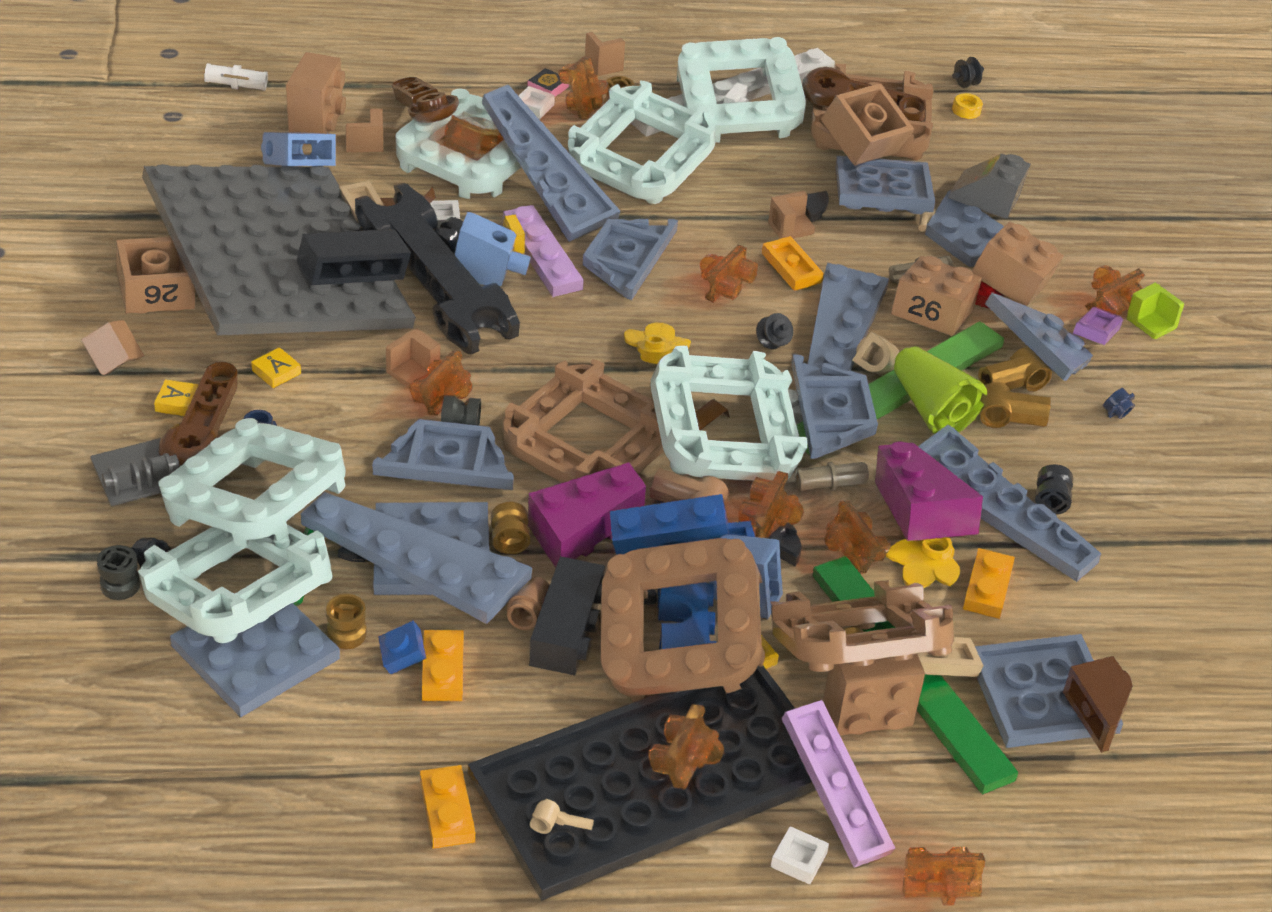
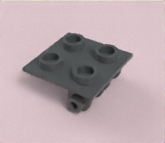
M161 438L90 456L111 506L161 493L159 481L180 467L176 455L169 456L168 453L162 456L159 455L158 450Z

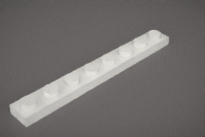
M818 48L810 49L807 52L794 56L801 83L810 71L819 67L834 68L835 61ZM762 68L743 72L712 84L717 104H723L724 96L737 82L748 86L746 98L749 101L771 93L767 76H763ZM682 94L668 98V100L684 106ZM634 119L631 122L646 137L661 132V130Z

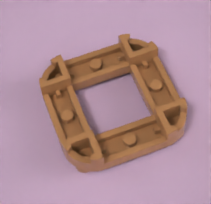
M835 64V68L841 70L851 80L871 85L881 83L886 89L914 95L925 101L924 120L922 122L908 120L915 130L898 153L888 155L907 157L911 160L921 159L923 152L929 147L933 128V85L931 83L925 85L916 80V73L911 71H904L903 80L846 74V64ZM813 103L811 135L816 140V147L822 150H842L821 120L829 106ZM909 107L904 109L908 113L919 112L916 108Z
M592 359L591 365L568 366L566 360L555 366L554 378L520 406L511 402L505 409L503 448L518 459L561 483L628 462L636 473L639 474L664 452L653 400L605 375L604 363ZM581 402L631 428L605 453L597 449L590 456L547 433L548 430Z
M717 538L630 551L624 555H615L608 561V569L602 581L601 664L609 681L618 692L630 697L633 702L647 698L648 695L717 686H723L725 692L730 693L741 689L740 683L748 679L758 666H763L765 652L761 645L759 583H762V578L753 555L742 540ZM717 581V643L644 652V599L648 598V590Z
M889 580L874 581V597L810 605V600L800 591L787 593L786 602L771 601L773 636L797 659L809 662V669L815 672L830 671L834 669V664L849 663L852 666H868L874 663V659L887 657L894 661H905L912 659L913 654L928 652L931 655H947L952 653V644L954 642L953 607L951 605L932 607L924 601V587L919 583L891 588L889 587ZM888 621L896 627L854 634H846L842 628L852 626L860 629H870L875 627L876 622Z

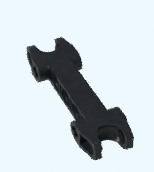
M400 183L394 185L395 193L393 200L395 205L381 206L372 201L368 196L355 198V214L363 231L395 229L410 250L411 254L407 267L437 302L433 306L434 319L439 329L449 341L457 345L465 353L474 354L480 351L479 341L481 338L478 331L480 328L494 329L505 339H513L519 336L520 321L508 295L497 283H491L483 287L479 285L434 231L438 226L437 216L433 207L423 195L415 191L408 184Z

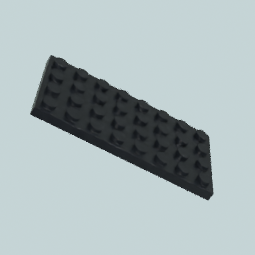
M764 665L758 666L748 679L740 683L741 689L726 693L723 686L655 694L468 764L469 778L541 901L816 790L782 720L785 712L793 710L795 707ZM545 799L555 802L561 812L594 820L592 830L555 823L552 830L547 834L533 830L530 827V821L538 803Z

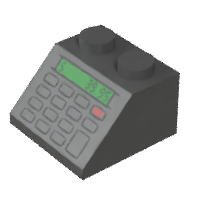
M999 154L964 170L948 198L969 206L978 207L980 210L1007 219L1020 197L1031 163L1025 162L1018 155Z

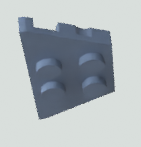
M949 190L928 222L925 235L968 267H974L987 243L1004 226L985 214L978 207L949 199L948 197L951 192Z
M608 219L583 254V266L625 298L632 300L677 232L678 220L668 219L667 225H649L648 219H635L631 221Z
M991 293L985 305L1062 380L1067 381L1071 374L1075 375L1080 369L1085 368L1093 357L1084 347L1085 342L1075 334L1069 333L1063 327L1064 322L1057 316L1042 313L994 293Z
M793 354L791 366L811 459L819 458L876 434L878 422L866 375L853 371H844L837 366L824 363L822 368L803 363L804 356Z
M418 419L408 428V432L405 435L400 436L391 444V452L383 459L377 457L372 464L373 475L504 490H513L514 485L513 473L508 472L504 464V455L500 447L495 444V436L491 428L486 426Z

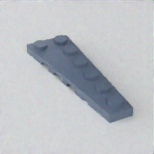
M509 85L483 95L482 105L569 242L602 227L608 219H618L620 214L618 207Z
M827 262L808 359L809 365L822 368L823 364L827 363L837 366L844 371L852 370L855 363L852 360L857 354V346L867 336L887 291L888 278Z
M946 425L918 446L983 496L982 520L1074 581L1080 580L1099 563L1101 553L1069 525L1059 520L1056 514L1044 504H1035L1026 496L1027 490L1019 483L1011 484L1002 476L1003 470L994 462L988 464L978 456L979 449L950 425Z
M326 492L301 513V524L313 531L318 530L331 541L486 624L532 577V567L517 562L511 557L489 552Z

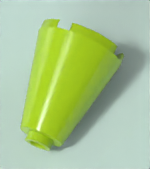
M917 346L905 348L897 354L894 372L932 434H936L946 425H950L957 432H961L982 411L984 403L980 400L983 393L987 396V389L981 381Z

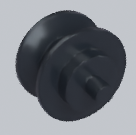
M969 57L966 61L960 59L955 63L952 77L962 88H967L970 84L979 85L982 81L984 67L981 66L975 57Z
M774 313L764 317L757 324V338L761 345L767 349L774 350L780 346H785L793 338V325L789 318L781 313Z

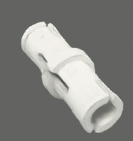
M207 63L204 80L208 83L231 85L232 89L245 87L265 91L268 82V72L242 69L241 65L227 67ZM224 74L248 77L249 80L224 77Z

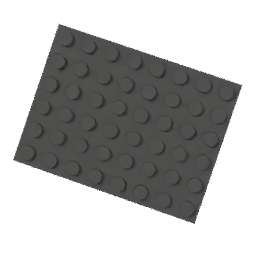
M165 164L144 166L142 178L217 335L413 328L416 317L394 280L311 286L297 264L302 234L363 231L361 225L351 213L350 206L340 194V186L329 167H264L261 165H253L251 167H234L231 165L210 167L200 165L169 166Z

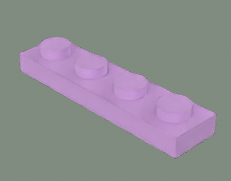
M533 205L503 211V219L505 216L516 214L525 232V255L531 256V265L552 297L583 290V278Z
M820 700L785 712L782 717L783 723L853 867L855 868L891 855L895 850V846L823 701Z

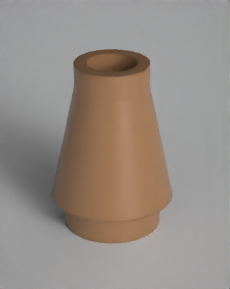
M541 577L531 578L528 584L508 601L507 617L514 627L521 630H530L535 627L550 586L545 579Z

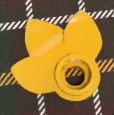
M661 322L648 324L643 331L628 329L624 332L625 342L637 347L641 360L648 363L658 364L665 355L673 352L676 346H688L689 349L691 340L687 338L676 337L675 329L672 326Z
M949 537L920 541H907L904 539L892 545L886 553L887 558L904 565L902 580L906 586L919 583L925 588L930 586L935 580L944 585L951 586L960 575V566L953 559L954 547Z

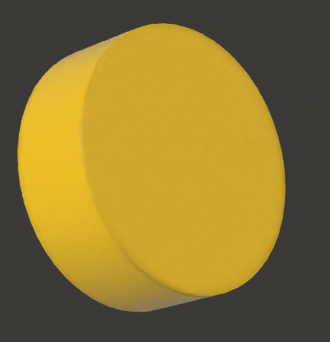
M962 93L955 96L952 111L961 118L973 119L980 116L983 102L976 95Z

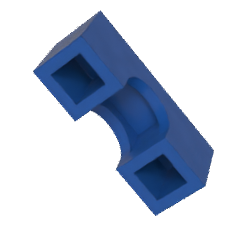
M722 494L610 511L612 542L616 555H624L637 549L658 547L673 541L687 543L717 539L726 534L729 535L728 520Z
M704 582L658 588V620L678 622L675 624L661 623L659 650L717 643L716 641H710L709 636L715 634V612H708V606H713L714 601L713 583Z

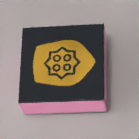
M545 68L528 80V86L548 92L556 97L569 87V78Z

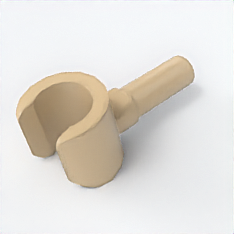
M935 208L934 212L916 214L915 222L919 225V231L924 232L926 230L928 222L935 214Z
M545 799L536 806L532 814L530 827L542 834L549 833L555 823L592 830L594 820L561 812L555 802Z

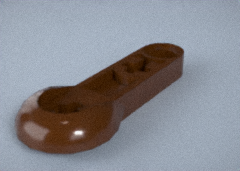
M833 67L816 68L810 71L802 82L805 98L812 103L822 106H830L836 95L872 86L871 84L851 80L841 70ZM886 89L908 120L920 122L924 120L926 104L922 98ZM911 107L916 108L919 112L908 113L904 109Z
M417 77L402 78L391 84L395 99L409 107L408 113L414 121L420 123L440 121L453 115L458 108L459 100L457 96L438 92L435 87Z
M216 362L207 367L182 422L168 429L160 439L158 450L160 456L168 453L169 456L176 455L179 466H182L187 459L198 454L210 445L214 439L219 438V428L238 387V371L234 365L228 362ZM227 376L230 379L227 381H215L213 378ZM213 394L217 395V398L212 400Z

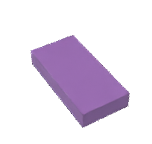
M1092 307L1076 323L1073 334L1105 345L1120 330L1123 318L1105 310Z

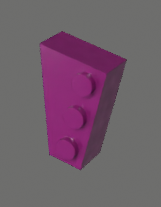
M898 441L890 445L878 446L875 484L907 541L979 534L983 496L914 443Z
M628 462L531 492L528 498V527L556 568L560 556L576 559L580 555L586 557L594 551L596 544L605 538L611 540L610 511L644 506L646 485Z

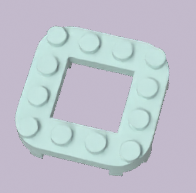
M774 37L772 39L686 43L683 45L682 52L678 57L677 82H680L684 106L695 112L701 106L710 111V117L715 124V143H720L721 134L777 130L778 137L785 138L790 136L791 130L803 123L806 99L794 54L787 46L785 39ZM762 68L763 76H767L773 100L717 104L710 71Z
M640 80V86L623 88L616 84L609 89L610 99L581 128L575 125L570 128L568 132V151L590 177L630 196L644 199L650 204L660 203L663 197L675 191L713 150L715 146L714 121L710 117V111L704 106H701L695 112L652 93L651 83ZM634 119L678 138L656 163L648 160L644 165L606 149V147Z
M455 89L451 92V95L458 97L459 105L450 117L431 123H420L412 120L396 133V156L400 161V168L403 171L409 173L418 167L458 185L459 196L462 198L470 199V193L481 194L491 192L492 197L500 195L503 182L521 168L505 140L478 161L437 143L439 139L452 129L458 128L464 131L471 125L502 137L482 105L483 98L469 94V91L466 89Z
M676 346L672 353L665 355L659 361L652 375L650 386L663 450L670 461L671 469L679 475L689 474L701 478L713 476L718 479L752 481L788 480L807 449V437H799L787 390L792 382L788 370L781 372L776 366L764 360L765 353L753 351L749 359L689 355L688 346ZM691 392L750 396L761 443L708 440L706 431L699 430Z
M246 418L238 421L235 429L214 439L210 445L195 456L187 459L182 466L169 476L162 478L159 481V487L166 511L174 525L180 527L187 520L191 519L232 533L235 546L248 548L249 540L274 535L276 541H279L288 536L289 531L286 521L323 491L328 490L339 494L346 486L344 480L346 470L341 446L338 443L329 442L280 426L257 423V420L253 418ZM267 460L293 468L292 471L278 482L272 484L269 489L255 500L212 487L241 464L256 468Z
M287 525L289 535L279 541H276L274 535L249 540L248 549L276 564L279 568L235 594L222 586L215 591H211L194 580L201 573L220 562L227 561L232 555L245 548L235 546L232 533L215 527L207 529L169 552H165L153 545L144 552L146 561L141 569L138 570L145 597L149 602L202 635L213 636L214 640L218 643H227L234 640L238 633L265 621L272 614L290 603L298 601L308 592L332 579L331 564L324 536L318 530L307 536Z

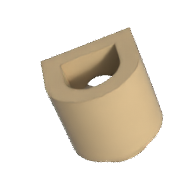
M870 332L858 344L857 354L852 361L869 372L884 376L894 370L895 358L899 350L882 336Z

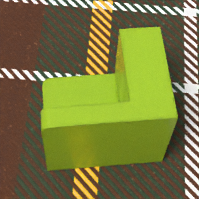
M1155 282L1133 293L1126 319L1151 338L1158 339L1177 329L1184 303Z

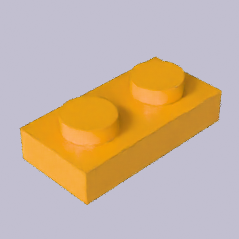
M791 236L763 243L762 255L794 291L822 283L824 273Z
M978 548L963 610L1000 619L1015 557Z
M424 630L426 659L423 660L422 701L463 700L464 630Z
M462 765L421 770L420 784L433 849L475 843L476 832Z

